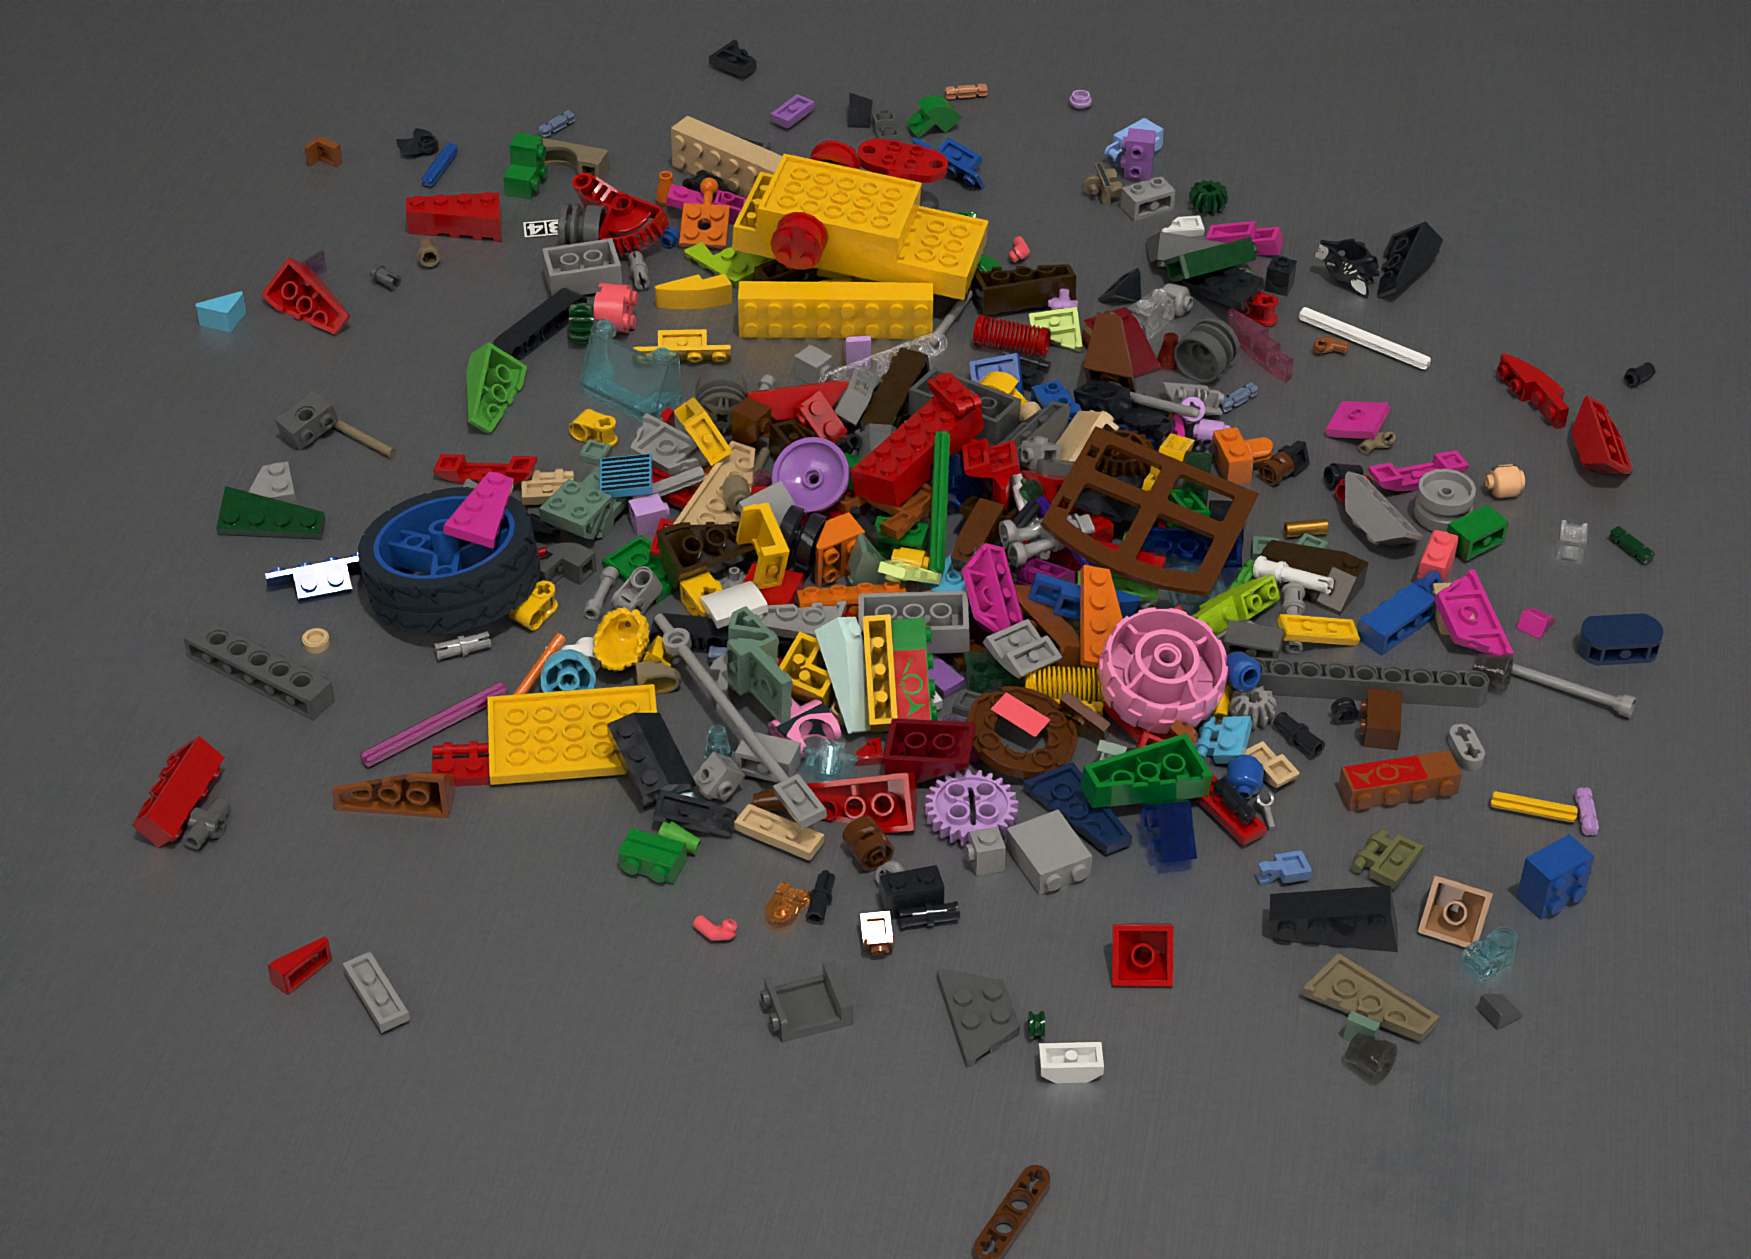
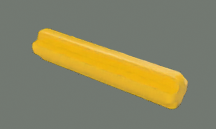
M1497 791L1493 792L1491 798V807L1571 823L1575 822L1578 812L1575 806Z

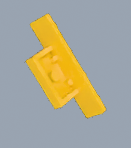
M707 329L658 330V346L633 347L634 361L643 364H649L653 361L675 363L686 360L692 363L702 360L724 362L732 359L731 345H707Z

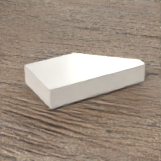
M1199 215L1177 217L1172 221L1171 226L1165 227L1162 232L1189 237L1204 236L1205 231Z

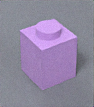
M658 493L628 500L630 522L637 536L656 532L660 518L667 519L670 517L668 504L662 502Z

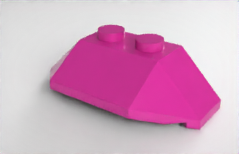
M984 543L961 571L974 619L982 630L994 634L1022 622L1023 617L1004 547Z

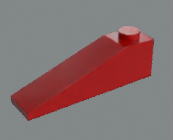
M915 772L807 783L808 787L826 808L827 817L824 818L826 820L849 824L861 816H870L874 818L883 833L915 830L918 801Z

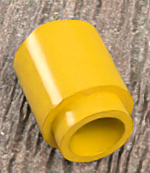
M904 547L893 550L891 560H898L929 570L927 551Z

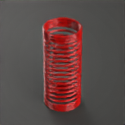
M980 314L974 326L973 344L987 346L988 348L992 347L997 350L999 348L1000 350L1006 349L1007 345V349L1010 350L1012 343V351L1016 344L1017 350L1019 346L1021 351L1024 347L1023 354H1029L1030 356L1038 355L1045 358L1050 344L1051 329L1043 326L1040 329L1039 325L1036 328L1035 325H1027V323L1023 326L1022 322L1019 325V322L1015 323L1014 321H1006L1001 318L998 321V318L994 320L993 317L990 318Z

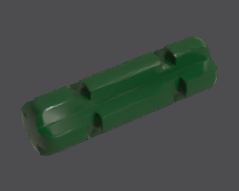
M1617 526L1610 531V539L1616 544L1620 543V547L1632 556L1637 557L1641 563L1647 565L1653 561L1655 553L1648 547L1644 548L1645 545L1630 533H1627L1622 527Z

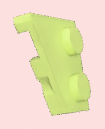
M1077 307L1029 314L1032 326L1035 325L1037 328L1039 325L1040 329L1042 326L1051 329L1050 344L1083 352Z
M898 560L881 561L878 572L886 574L885 579L899 583L911 580L940 584L942 578L941 573Z

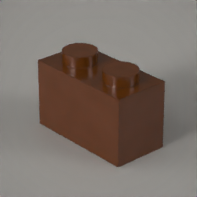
M1368 688L1367 699H1361L1360 715L1365 716V719H1360L1359 735H1364V747L1398 750L1401 734L1402 691Z

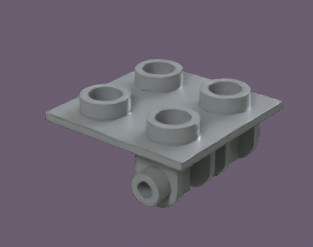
M1162 382L1171 402L1180 404L1186 398L1197 397L1205 405L1204 415H1223L1219 403H1223L1224 394L1220 393L1219 390H1209L1208 386Z

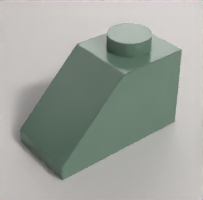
M863 533L857 536L848 562L851 573L848 576L852 586L865 582L873 585L884 584L890 580L885 579L886 574L878 572L880 562L885 560Z

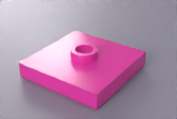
M1342 401L1325 429L1326 436L1374 439L1390 412L1389 403Z

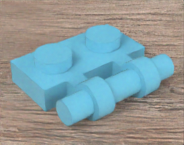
M1210 715L1200 724V738L1198 739L1196 749L1203 761H1205L1206 756H1213L1215 764L1229 763L1239 755H1245L1253 725L1251 716L1223 717L1221 725H1215L1216 719ZM1217 739V742H1210V740Z

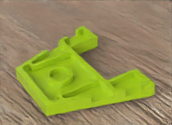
M703 242L684 250L685 257L689 261L694 260L698 262L701 268H708L715 273V276L725 274L735 288L739 287V281L753 280L755 266L774 260L773 258L732 250V246L712 255Z

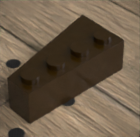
M1069 264L1038 265L1035 270L1025 266H1016L1015 270L1005 271L1001 270V266L991 267V271H980V267H977L971 281V290L974 292L973 296L984 315H997L1007 311L1018 312L1022 309L1033 307L1042 308L1048 305V300L1059 298L1060 289H1068L1070 300H1076V274Z
M900 347L897 355L891 358L889 370L886 374L882 375L877 392L872 394L869 407L860 417L859 424L862 427V431L865 430V426L868 424L892 425L897 430L905 422L904 417L910 418L911 415L907 414L909 389L930 371L928 354Z

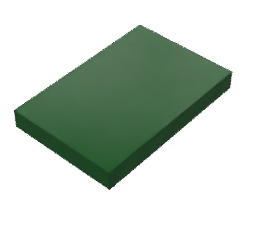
M640 535L602 560V567L611 566L616 568L619 572L618 578L623 582L627 581L635 569L643 566L650 568L662 583V591L653 601V603L658 604L679 589L674 590L663 568L661 557L649 555L652 542Z

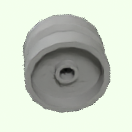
M1435 469L1425 473L1420 478L1414 508L1416 520L1423 527L1431 531L1447 532L1449 523L1472 512L1476 493L1474 482L1467 475L1450 469Z

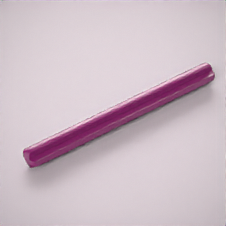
M498 682L361 752L362 763L366 767H371L488 706L487 697L508 695L507 687L502 682Z

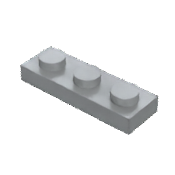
M371 952L342 963L346 976L381 1033L410 1020L409 1012Z

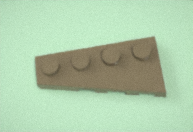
M1340 953L1325 965L1302 990V996L1348 1014L1354 1011L1380 1022V1026L1419 1042L1438 1025L1440 1018L1434 1012Z

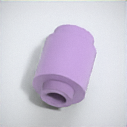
M1200 419V423H1195L1193 438L1201 441L1212 440L1213 431L1231 428V425H1225V422Z

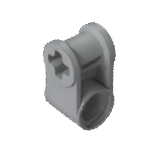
M646 566L639 567L633 571L622 587L615 592L611 604L614 608L625 607L630 612L636 608L643 615L655 598L660 595L662 583L650 568Z

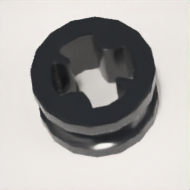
M1351 698L1337 699L1331 705L1333 717L1338 724H1350L1358 717L1359 712L1354 700Z

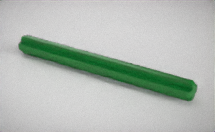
M943 430L936 432L934 435L929 570L941 574L945 571L950 434Z

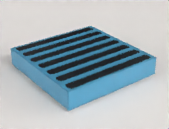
M651 453L600 458V491L612 495V498L653 494Z

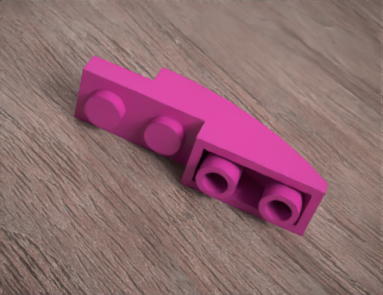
M671 184L666 205L683 209L684 203L703 204L704 194L687 189L684 186ZM718 190L716 197L713 196L712 205H730L729 224H735L747 198L734 195L731 192Z

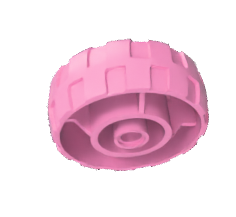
M1147 608L1139 610L1137 614L1131 617L1126 616L1115 625L1110 636L1107 637L1099 658L1098 682L1102 683V696L1108 706L1112 707L1122 720L1133 727L1138 726L1147 729V732L1167 734L1170 732V727L1179 720L1183 725L1189 723L1195 728L1201 720H1206L1213 713L1223 696L1228 676V666H1226L1227 654L1221 640H1218L1213 634V629L1202 620L1195 619L1187 615V612L1178 609Z

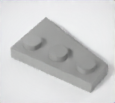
M837 601V606H822V602L812 603V607L797 608L794 604L768 605L769 612L758 616L761 618L762 623L769 630H773L777 636L795 639L800 631L817 638L814 630L837 617H844L847 601Z

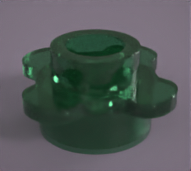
M1025 478L1021 479L1022 486L1019 488V492L1026 501L1030 499L1036 500L1041 496L1045 497L1042 493L1043 487L1038 481L1034 479L1031 481Z

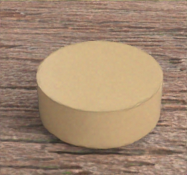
M313 628L306 631L302 636L304 650L312 654L326 651L330 646L329 633L321 628Z

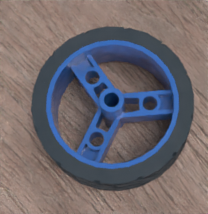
M453 487L432 491L428 494L424 493L391 507L390 511H385L365 530L358 545L359 564L369 601L372 603V608L377 617L386 624H392L391 627L405 632L434 635L466 631L472 627L477 628L494 622L510 613L512 609H516L531 595L541 575L540 559L530 516H527L528 511L524 505L510 496L508 505L505 507L503 520L500 523L498 536L495 539L494 548L443 534L444 524L475 488ZM403 569H410L430 575L420 576L406 574L401 571Z

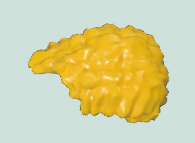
M625 607L616 608V610L607 612V615L603 616L601 623L598 624V631L593 636L594 648L592 650L595 654V659L601 661L603 668L617 672L640 662L649 643L650 631L647 618L641 615L639 610L634 609L630 612Z

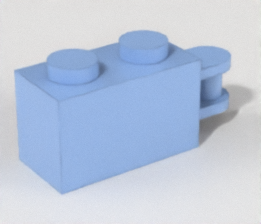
M1143 118L1114 134L1113 143L1107 146L1104 156L1113 158V161L1117 164L1121 163V156H1125L1126 153L1125 150H1122L1123 136L1127 137L1129 128L1156 131L1155 152L1162 148L1164 129Z

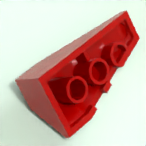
M289 257L261 294L276 310L335 335L340 332L351 317L317 274L305 263Z

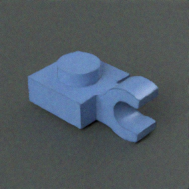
M1302 850L1274 854L1273 862L1264 861L1258 863L1261 873H1257L1256 878L1260 885L1270 884L1279 877L1284 884L1311 879L1312 870Z

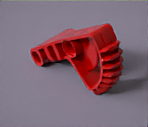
M580 173L573 178L572 185L585 210L588 205H603L605 207L606 216L599 231V240L612 238L617 255L619 254L624 257L626 253L630 254L637 250L641 253L642 248H649L651 243L657 244L659 237L664 238V231L669 226V222L660 206L618 191L597 176L589 173ZM649 218L653 219L645 227L632 234L622 237H613L614 234H624L632 232L643 226L649 220Z

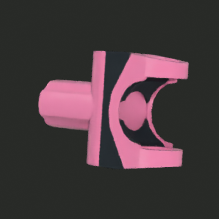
M791 698V720L781 724L775 719L768 723V730L771 736L801 742V759L806 757L808 753L803 741L805 738L817 736L830 742H835L841 738V730L836 718L818 699L799 706Z

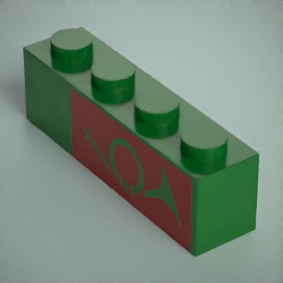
M925 617L891 620L898 719L937 720L936 705L931 706L930 696H936L935 679H929L928 670L934 669L933 653H927L926 645L932 643L931 627H925Z

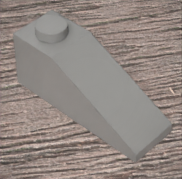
M854 368L848 380V387L842 393L834 411L842 422L855 425L867 407L876 383V379Z

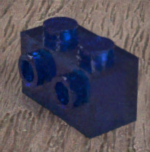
M958 453L949 456L947 500H951L957 507H960L971 496L982 497L984 492L982 479L965 474L964 461ZM933 464L930 465L932 476H930L931 484L933 483Z

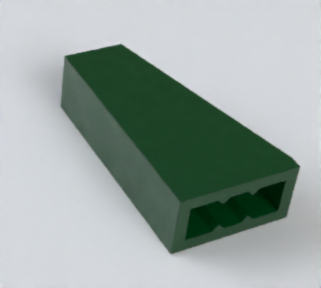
M1251 237L1167 259L1165 263L1170 283L1257 260L1255 256L1257 255V248L1255 243L1252 242Z

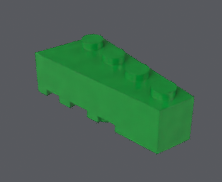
M1187 733L1084 765L1080 788L1092 808L1208 797L1213 775Z

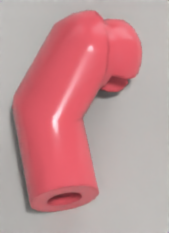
M1022 237L1014 238V250L1010 251L1008 256L1014 263H1017L1020 259L1024 260L1027 258L1030 250Z
M703 915L698 916L693 922V927L711 941L731 940L736 936L738 928L737 923L732 919L723 920L722 925H714Z

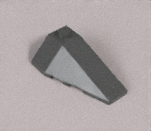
M1159 232L1147 238L1146 242L1150 263L1157 264V267L1161 269H1167L1165 263L1167 259L1225 244L1223 242L1166 232Z

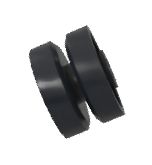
M791 505L788 508L779 527L790 551L787 563L794 558L795 567L811 571L816 563V545L825 522L829 520V517L813 513L808 518L806 509Z

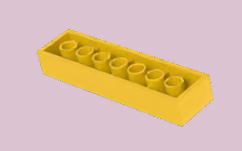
M739 281V338H846L871 336V339H929L933 331V283Z

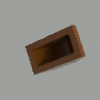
M746 397L732 409V441L748 445L768 433L772 424L771 408L749 397Z

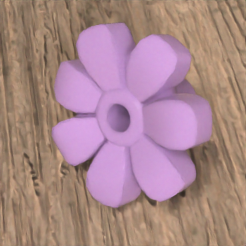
M1060 289L1059 298L1048 300V306L1052 310L1077 307L1078 310V301L1070 300L1068 289Z

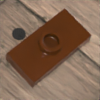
M1065 692L1062 695L1060 705L1064 711L1073 716L1072 720L1082 729L1089 728L1105 740L1110 734V722L1069 692Z

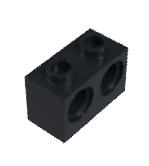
M1093 378L1073 390L1075 403L1079 404L1081 411H1105L1114 418L1113 422L1133 411L1130 391L1127 387Z

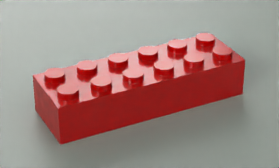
M934 396L850 470L855 496L898 508L933 476L935 433L943 430L950 434V460L962 449V445L969 443L970 439H973L984 429L981 408L977 410L970 409L966 411V414L956 416L939 398Z

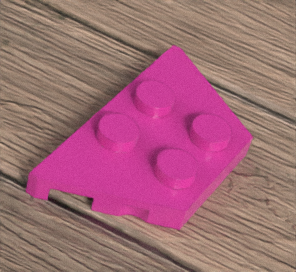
M1475 569L1469 570L1461 579H1456L1449 587H1445L1437 593L1433 600L1453 643L1507 660L1511 658L1514 652ZM1472 614H1474L1475 619H1470Z

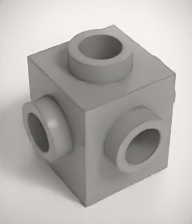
M1033 436L1032 440L1022 441L1020 466L1037 471L1038 459L1060 460L1061 445L1048 442V438L1042 436Z
M712 752L709 758L701 765L693 779L700 786L699 791L703 796L710 800L716 798L726 801L743 780L745 774L732 758Z

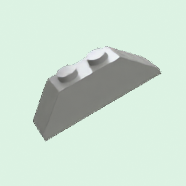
M1350 471L1346 473L1345 511L1352 518L1351 522L1367 533L1366 538L1375 545L1381 543L1395 546L1418 542L1423 539V536L1364 475Z

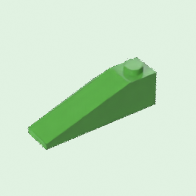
M490 342L470 354L466 372L468 423L487 434L493 431L503 416L506 407L512 403L513 397L522 388L527 370L525 364Z

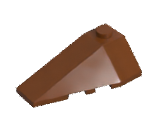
M434 772L411 773L334 786L332 789L336 811L447 819L450 817L456 794L453 774Z

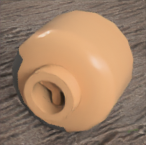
M1515 464L1492 466L1489 475H1485V488L1490 490L1495 498L1516 497L1525 487L1524 473Z

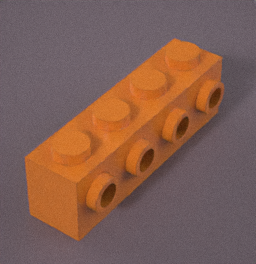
M886 581L884 584L876 585L865 582L849 587L833 585L830 588L823 589L806 587L803 590H797L798 608L812 607V603L822 602V606H837V601H847L846 611L851 612L859 619V594L902 593L907 591L904 582Z

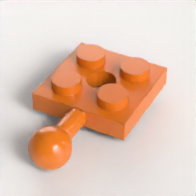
M709 177L703 179L700 184V190L704 194L703 204H683L679 239L680 248H689L700 242H703L710 250H724L727 247L730 205H712L713 195L718 191V183L715 179ZM703 223L711 225L708 230L699 229V226Z

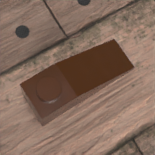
M979 498L959 533L950 558L954 570L961 571L981 545L992 543L1005 509L1004 504Z

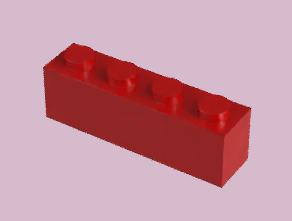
M200 736L170 754L166 760L169 765L161 769L158 775L160 780L149 792L152 797L143 803L132 826L157 847L162 846L168 841L173 843L183 831L180 828L182 824L190 819V814L195 809L194 805L196 802L201 801L208 793L209 789L206 788L208 783L212 782L220 774L221 769L219 766L225 757Z

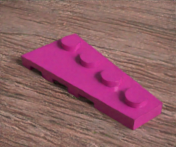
M489 471L444 524L443 534L494 548L495 539L500 530V523L505 514V507L508 505L513 489L514 478Z

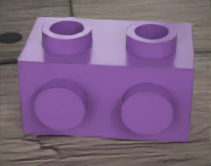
M1129 128L1127 137L1123 136L1122 150H1125L1126 153L1125 156H1121L1120 169H1124V179L1142 181L1151 179L1156 131Z

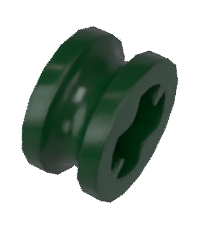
M1028 1011L1029 1039H1033L1034 1036H1040L1041 1039H1045L1044 1011H1040L1039 1014H1033V1011Z

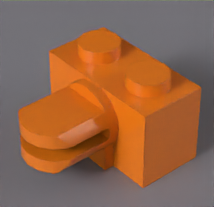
M1237 427L1213 431L1212 441L1217 446L1213 460L1223 479L1235 484L1250 483L1253 464L1262 463L1270 460L1272 457L1273 442L1266 437L1244 440Z

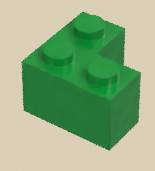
M516 133L509 144L511 165L503 176L505 196L531 200L535 192L539 190L540 183L548 174V166L545 165L546 146H543V136Z

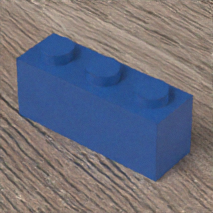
M1414 583L1404 589H1400L1392 598L1386 602H1381L1376 609L1369 614H1364L1358 622L1360 642L1379 655H1384L1434 619L1436 604L1433 600L1434 596Z

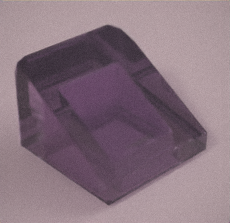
M322 250L303 260V263L317 275L327 271L325 255Z

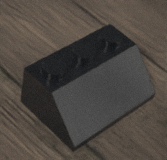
M631 713L607 724L608 738L644 809L656 804L660 790L679 794L696 786L660 713Z

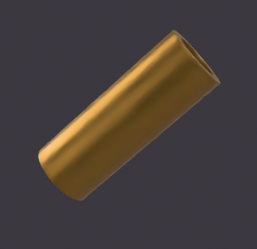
M1325 518L1284 522V535L1288 538L1300 537L1304 533L1310 535L1328 534V521Z

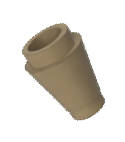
M423 238L419 242L417 259L423 266H435L441 258L440 251L431 239Z

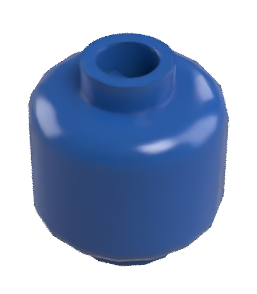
M1233 652L1227 656L1228 676L1226 684L1238 691L1246 692L1253 689L1258 684L1262 673L1258 661L1243 652Z
M1239 755L1229 762L1226 779L1232 785L1231 787H1234L1244 799H1249L1253 795L1260 793L1263 788L1264 767L1252 755Z

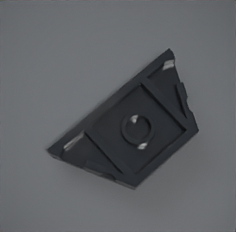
M1228 267L1223 270L1183 280V286L1187 287L1190 292L1244 311L1247 308L1246 301L1254 300L1256 294L1264 288V281L1262 277L1242 271L1236 267Z

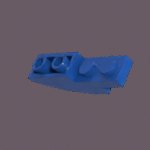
M1036 573L1028 592V599L1052 606L1053 614L1080 620V585ZM1115 589L1122 618L1126 616L1131 617L1135 613L1140 597Z

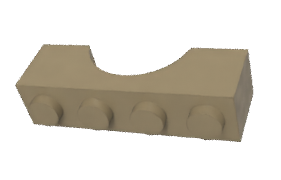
M543 138V146H546L545 165L567 166L574 169L578 174L589 173L603 180L610 169L609 152L607 149Z

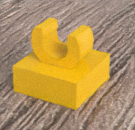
M658 635L646 649L642 662L652 660L654 663H664L671 667L669 662L674 655L668 654L665 651L663 638Z

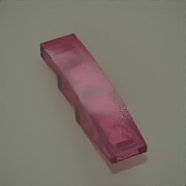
M1233 308L1229 309L1227 324L1237 335L1239 346L1273 376L1284 383L1292 378L1294 359L1280 352L1281 344L1268 337L1269 329Z

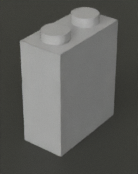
M1059 810L1007 828L1006 849L1039 895L1055 891L1062 886L1091 876L1092 855Z

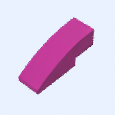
M1255 221L1211 225L1206 236V240L1223 243L1251 237L1252 242L1256 245L1257 255L1263 256L1279 255L1284 243L1280 226L1257 229Z

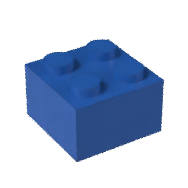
M1571 834L1559 839L1525 859L1516 898L1540 920L1551 914L1559 913L1563 907L1572 902H1579L1586 895V888L1592 873L1591 868L1595 856Z

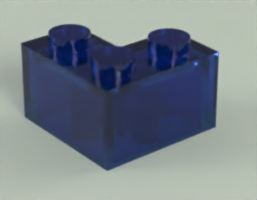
M1172 799L1143 803L1144 810L1140 812L1141 823L1143 827H1146L1147 832L1153 833L1154 840L1150 841L1152 856L1156 857V862L1168 863L1197 859L1190 800Z

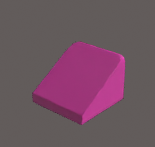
M1532 607L1523 610L1517 628L1536 638H1541L1554 624L1556 619Z

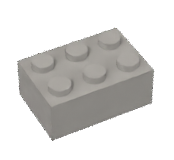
M612 238L542 248L544 274L551 296L562 288H568L581 295H589L601 292L602 288L598 287L600 283L622 284L621 264Z

